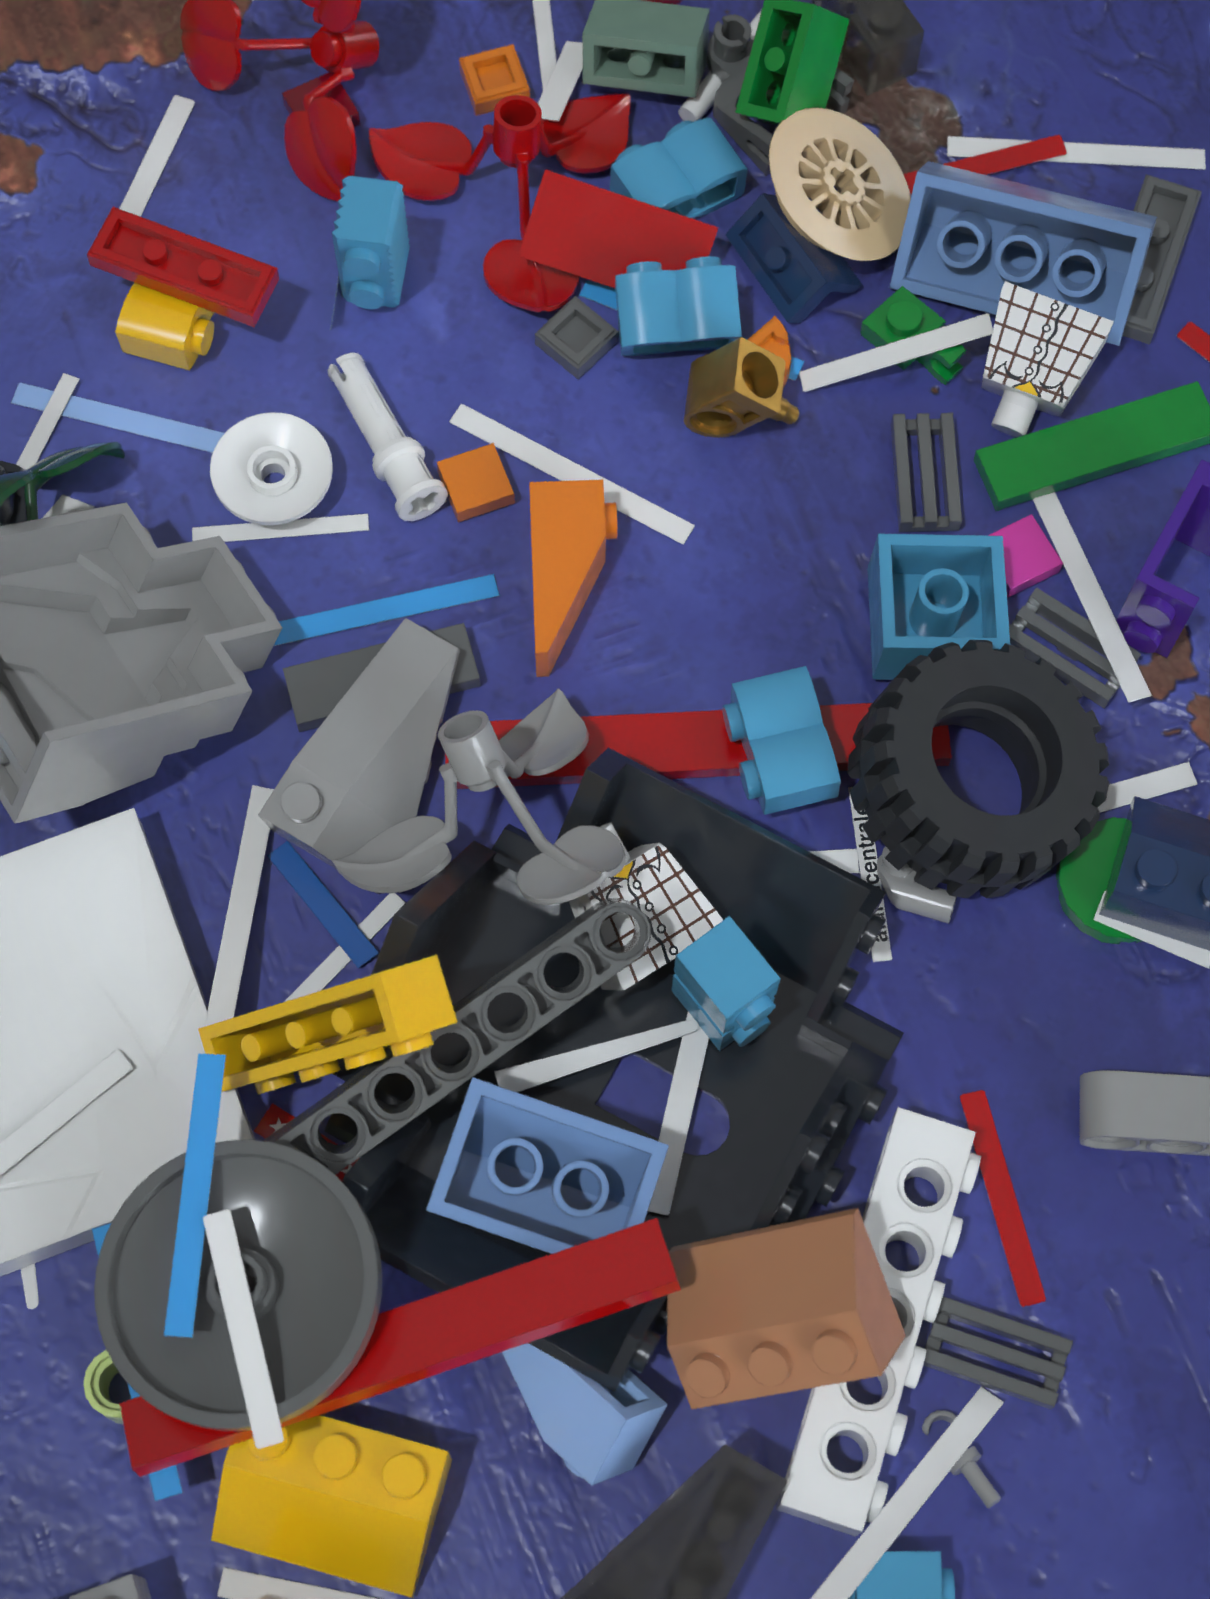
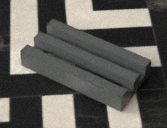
M917 413L916 419H905V414H893L891 435L898 531H959L962 515L953 413H941L939 419H929V413ZM917 435L922 517H913L907 436ZM931 435H939L945 516H937Z
M1036 587L1026 605L1022 606L1012 624H1009L1010 645L1026 650L1024 658L1034 663L1041 657L1056 667L1057 670L1053 674L1065 684L1071 681L1082 695L1105 709L1119 689L1120 684L1108 659H1106L1107 656L1091 622ZM1026 627L1057 646V650L1074 661L1082 662L1107 678L1108 682L1106 684L1101 683L1023 633V630ZM1129 646L1131 653L1137 663L1141 656V653H1139L1138 651Z
M942 1297L934 1323L931 1324L926 1341V1356L923 1366L1051 1410L1055 1407L1057 1401L1058 1386L1063 1379L1066 1368L1064 1367L1067 1355L1070 1354L1073 1341ZM948 1318L1050 1352V1360L1047 1361L947 1327ZM941 1342L1044 1376L1042 1388L939 1353Z

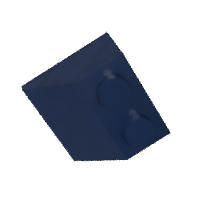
M1134 796L1099 915L1210 951V820Z

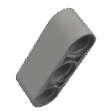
M1092 1071L1080 1075V1144L1098 1149L1210 1156V1077L1127 1071Z

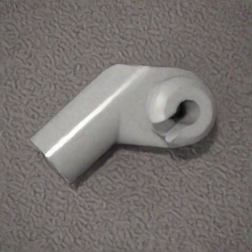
M885 846L882 855L877 860V875L890 903L900 910L949 924L957 897L950 896L946 889L935 887L931 890L916 883L914 877L917 872L911 869L907 863L898 871L884 858L890 853V850Z

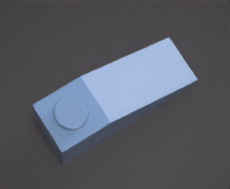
M529 1343L502 1352L543 1441L563 1458L566 1467L572 1473L584 1478L592 1486L633 1470L668 1404L630 1370H628L614 1392Z

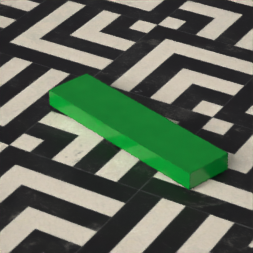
M1196 381L978 449L975 452L973 461L995 511L1033 500L1034 498L1210 444V405L1199 382Z

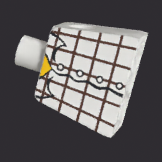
M1005 281L1001 290L981 386L986 391L1002 396L991 426L1008 435L1020 437L1026 435L1036 409L1060 417L1106 343L1114 321Z
M607 823L600 827L612 832L620 840L626 854L625 866L614 877L606 878L603 884L596 889L570 900L569 903L575 918L596 903L607 898H621L629 901L646 915L651 926V939L647 950L633 963L600 985L603 990H626L676 958L678 953L722 922L723 919L665 846L661 843L645 844L627 852L612 823ZM624 912L613 913L607 916L600 927L602 944L610 948H620L626 945L634 934L633 919Z

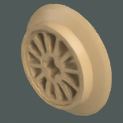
M802 109L783 120L776 128L770 143L769 166L778 203L791 225L812 244L852 260H878L896 251L900 245L911 197L902 170L884 143L858 121L830 109Z

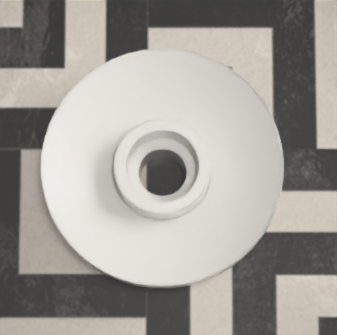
M275 412L250 416L232 426L216 444L210 463L212 485L220 502L235 516L260 525L285 524L308 514L326 495L333 474L331 452L322 434L310 423L299 417ZM271 473H280L285 476L276 483L264 482L265 477Z

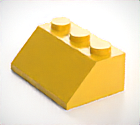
M321 1415L283 1427L284 1440L281 1443L258 1449L255 1446L254 1438L229 1446L223 1464L211 1541L406 1597H414L452 1463V1458L448 1451Z

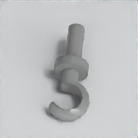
M946 1410L935 1411L924 1420L922 1430L924 1434L928 1435L929 1427L933 1422L944 1420L951 1424L957 1416ZM975 1446L970 1447L964 1452L950 1472L953 1476L962 1473L985 1506L991 1508L1001 1500V1497L976 1464L981 1457Z

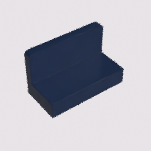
M762 193L725 234L787 323L801 324L831 291L854 294L862 285L842 256L812 244L791 225L784 215L776 195Z

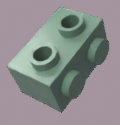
M595 0L582 33L583 84L696 97L706 66L710 9L641 0Z

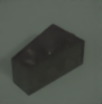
M725 1444L560 1599H726L788 1480Z

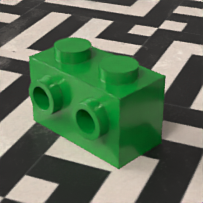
M764 0L735 113L778 126L783 120L799 110L808 108L826 109L850 19L815 4L796 0Z

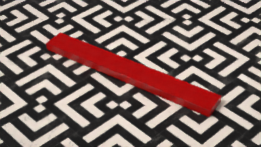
M872 703L819 705L823 724L835 755L838 771H848V755L856 747L852 738L859 722L868 713V708ZM722 710L583 716L581 718L587 727L589 741L585 749L574 760L546 775L532 776L524 772L518 778L508 776V779L513 787L577 784L581 782L585 770L608 747L668 779L740 776L739 763L748 761L741 740L730 741ZM523 719L490 721L498 741ZM948 725L933 728L932 752L936 766H949L952 758ZM445 753V764L450 762ZM457 782V789H469L467 785Z
M654 1218L379 1313L365 1351L345 1380L329 1396L313 1408L295 1418L280 1423L281 1428L681 1290L658 1219ZM141 1396L119 1403L131 1467L139 1477L253 1438L252 1430L221 1431L189 1424L162 1412Z

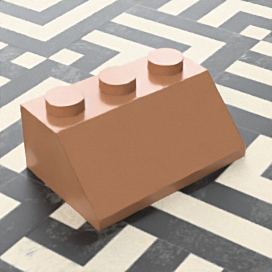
M858 1208L674 1246L669 1251L681 1290L668 1294L667 1347L691 1409L882 1376L906 1337Z

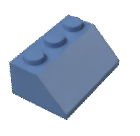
M472 1077L426 1210L553 1254L643 1223L669 1145Z

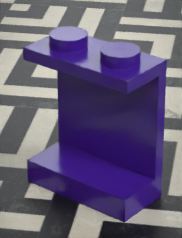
M1201 459L1136 578L1116 620L1126 642L1141 652L1157 653L1167 658L1200 599L1155 575L1174 540L1210 557V463Z

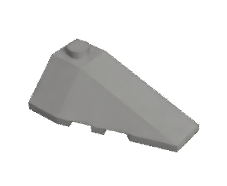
M405 618L294 758L258 816L273 832L335 869L333 859L336 860L353 854L388 828L409 818L416 817L424 784L428 782L432 766L430 760L439 724L443 722L460 653L459 648Z

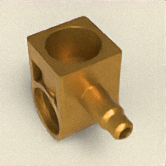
M743 337L694 360L690 366L684 423L686 427L694 433L719 438L736 435L769 417L776 421L781 420L787 424L795 423L799 418V409L782 397L785 360Z

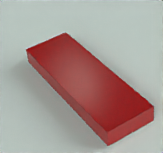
M112 207L87 253L89 264L92 267L252 327L256 326L279 281L277 267L116 207Z

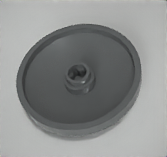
M259 1140L216 1142L207 1215L226 1209L231 1211L280 1423L313 1408L329 1396L345 1380L365 1351L376 1324L382 1296V1267L378 1243L371 1223L355 1196L335 1174L318 1161L295 1149L272 1142ZM185 1152L163 1164L135 1188L117 1212L106 1233L95 1275L94 1293L98 1327L113 1364L133 1390L148 1403L172 1417L203 1428L221 1431L252 1430L206 1230L192 1338L164 1336L185 1167Z

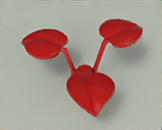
M188 0L183 6L180 16V28L183 31L181 36L182 47L192 74L207 89L214 91L230 89L238 81L242 70L240 50L310 49L312 58L318 66L323 67L329 72H335V74L304 96L303 105L305 110L293 112L288 116L285 123L284 140L291 168L302 183L322 197L334 201L340 200V190L343 189L342 180L347 176H354L357 159L356 137L351 117L346 108L334 98L325 97L324 95L341 82L353 80V69L368 68L377 61L380 44L376 30L367 21H356L362 0H302L303 3L314 8V21L324 26L312 38L240 39L241 13L236 3L232 0Z
M629 94L602 95L571 100L567 102L560 120L555 121L542 119V111L539 104L527 96L511 95L504 97L494 108V124L484 125L483 137L473 154L470 141L461 130L452 125L438 122L411 123L389 129L370 128L369 144L376 167L384 179L397 181L403 185L402 191L405 196L419 200H439L452 196L459 187V174L472 175L490 145L493 144V150L500 161L508 167L517 168L520 234L522 240H502L489 249L483 262L484 280L493 294L511 305L534 312H550L562 307L572 298L580 277L518 256L530 219L528 165L541 151L544 157H552L556 154L561 166L577 173H597L611 168L619 154L627 148L631 100Z

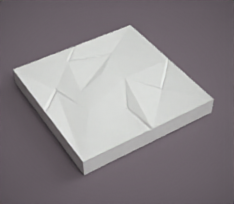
M134 808L0 856V1142L113 1051L120 1050L133 1066L129 1073L0 1176V1277L94 1241L93 1228L112 1223L125 1200L142 1181L163 1164L185 1153L187 1150L198 1053L205 1054L198 1028L205 1026L208 1007L144 828ZM237 1088L221 1093L216 1142L255 1140Z

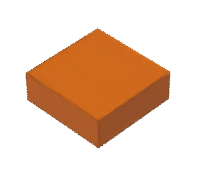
M513 44L459 58V70L476 116L493 112L496 104L504 97L523 95L530 98V89Z
M494 443L437 462L438 474L447 489L448 499L458 522L515 503L514 491Z

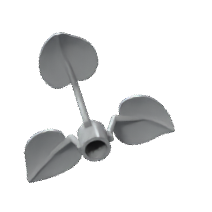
M557 689L499 741L487 714L482 711L463 712L446 721L438 731V738L450 762L439 768L444 780L445 823L433 816L409 818L383 831L353 854L336 860L333 859V863L340 875L351 884L371 892H403L427 882L441 872L451 860V853L446 843L454 840L458 834L457 782L467 785L474 792L486 791L498 785L536 848L542 852L528 860L521 867L517 875V885L523 897L533 903L541 905L560 904L589 893L603 884L606 878L614 877L623 869L626 863V854L617 836L607 829L597 826L575 827L567 831L552 844L544 837L508 779V776L518 778L524 772L532 776H541L554 772L574 760L587 746L589 733L585 722L572 708L564 693Z

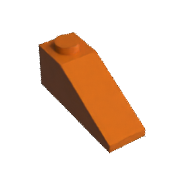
M603 480L529 482L536 677H549L605 564L606 539H617L616 502L604 503Z

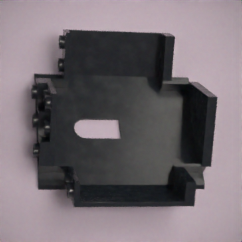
M608 747L585 770L557 840L567 831L578 826L600 827L607 823H612L627 852L641 845L661 843L668 849L721 918L724 920L730 916L780 977L777 993L774 996L776 1007L767 1016L771 1024L763 1033L743 1047H740L734 1040L721 1051L716 1048L710 1039L708 1040L698 1090L713 1097L724 1107L729 1117L730 1127L727 1139L719 1149L707 1155L693 1156L683 1152L669 1215L647 1211L644 1222L654 1218L658 1219L669 1252L674 1246L806 1219L815 1201L825 1207L830 1202L845 1173L844 1170L834 1164L858 1119L869 1125L871 1124L888 1091L887 1088L877 1083L904 1032L845 1002L860 974L859 971L849 967L857 950L868 955L886 922V919L876 915L886 892ZM508 824L503 829L492 849L475 840L472 841L395 913L371 975L437 955L453 1006L574 920L575 917L569 901L560 904L541 905L523 897L517 885L518 872L528 860L542 852L536 848L528 833ZM568 952L557 953L546 962L543 969L544 979L549 985L565 987L572 984L577 978L580 964L578 958ZM675 958L626 990H603L599 986L474 1075L473 1078L498 1086L495 1071L686 1021L688 1011L671 991L673 975L675 974ZM511 992L501 993L490 1001L487 1017L496 1025L511 1026L521 1019L525 1010V1002L517 994ZM445 1033L434 1041V1045L431 1048L432 1057L438 1063L445 1066L461 1063L469 1052V1042L460 1034ZM682 1036L632 1054L673 1076ZM390 1045L384 1046L385 1053L391 1050ZM622 1057L516 1092L659 1141L654 1136L596 1105ZM341 1058L338 1059L341 1070L333 1073V1075L346 1082L371 1063L347 1070L344 1060ZM389 1073L377 1082L374 1090L377 1097L383 1103L400 1105L412 1096L414 1085L405 1075ZM472 1078L362 1155L344 1175L342 1183L360 1203L371 1223L377 1239L381 1260L438 1293L551 1254L426 1210ZM337 1113L331 1115L324 1131L344 1143H348L356 1136L358 1127L351 1117ZM668 1295L529 1342V1344L615 1392L629 1368L639 1373L643 1372L661 1336H665L667 1332Z

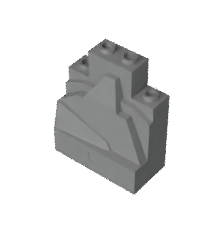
M127 502L0 526V801L14 824L82 806L155 776L164 756L195 748L200 739L233 730L252 693L244 672L263 667L282 630V626L278 622L274 611L265 603L246 575L242 564L235 559L221 536L157 548L151 534L142 526Z

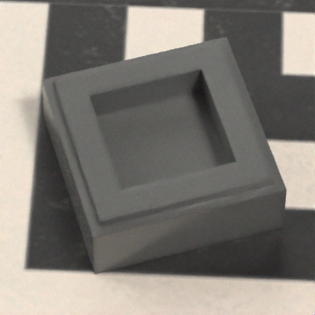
M575 296L535 333V345L579 380L618 343L619 331Z

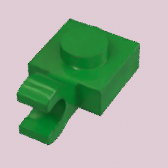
M902 286L862 321L860 335L877 348L945 327L946 321ZM959 344L898 363L897 365L904 370L916 359L934 378L947 385L962 371L963 366L957 361L965 355L966 349Z

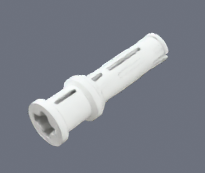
M347 353L338 357L336 361L344 373L341 374L337 366L331 363L327 371L328 376L334 382L374 453L372 459L373 471L378 479L387 482L397 500L395 510L399 518L404 521H416L431 515L445 503L448 492L443 482L432 477L424 463L425 451L421 443L412 437L405 436L365 366L363 357L359 353Z

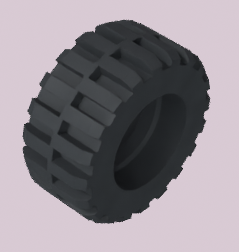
M968 640L961 649L959 644L950 642L935 647L928 656H917L901 670L870 705L868 713L859 722L852 738L856 747L848 755V774L851 778L859 779V781L850 790L854 809L857 812L865 810L868 816V821L862 826L863 830L872 843L880 839L890 850V853L884 857L899 871L907 863L911 869L917 872L914 881L931 890L940 882L947 884L946 892L950 896L969 898L978 890L980 895L985 898L1004 896L1012 888L1021 890L1038 880L1080 846V841L1092 832L1100 818L1098 807L1106 801L1109 781L1106 776L1099 774L1109 766V758L1106 744L1097 743L1095 735L1101 730L1093 710L1084 711L1078 701L1083 695L1071 681L1065 686L1053 675L1057 670L1056 667L1041 657L1036 663L1024 658L1026 650L1005 643L997 651L993 650V644L989 640ZM956 725L974 729L994 740L1007 753L1017 770L1021 783L1022 801L1019 814L994 815L983 812L968 805L951 791L942 779L934 761L932 752V732L934 727Z

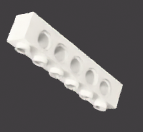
M897 1108L887 1131L862 1220L906 1337L882 1376H877L882 1386V1396L878 1403L872 1405L858 1403L850 1396L846 1382L811 1388L776 1510L856 1537L863 1532L865 1521L872 1523L883 1509L888 1483L877 1479L884 1454L896 1456L904 1435L908 1416L898 1413L897 1408L903 1387L915 1389L923 1368L926 1349L916 1346V1341L922 1320L934 1323L941 1304L945 1283L936 1281L934 1278L941 1255L952 1258L959 1240L963 1219L952 1216L959 1191L970 1194L977 1176L981 1155L970 1152L976 1132L909 1110ZM914 1177L928 1180L936 1189L937 1203L928 1207L912 1203L905 1194L904 1181ZM895 1240L911 1244L918 1253L919 1267L909 1272L895 1269L886 1258V1244ZM837 1436H847L859 1444L863 1453V1462L859 1471L843 1473L836 1470L830 1464L827 1457V1445L830 1439Z

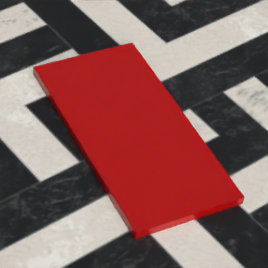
M545 169L518 256L615 288V276L626 274V267L630 264L659 262L662 264V270L676 271L686 269L685 262L690 259L709 257L719 227Z

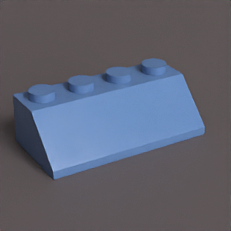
M928 161L916 174L889 288L898 290L903 286L912 294L996 315L1001 290L1006 281L1114 321L1106 343L1119 346L1157 217Z

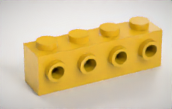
M434 955L198 1028L205 1054L226 1055L222 1092L254 1083L257 1094H262L296 1083L293 1073L295 1071H298L301 1082H306L340 1071L338 1059L343 1058L347 1070L387 1058L384 1046L390 1045L393 1057L434 1045L430 1031L456 1023L457 1019L438 957Z

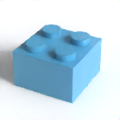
M877 535L867 568L872 679L893 680L917 656H928L935 647L950 642L959 644L961 649L968 640H989L993 644V650L997 651L1005 643L1010 644L1003 536Z

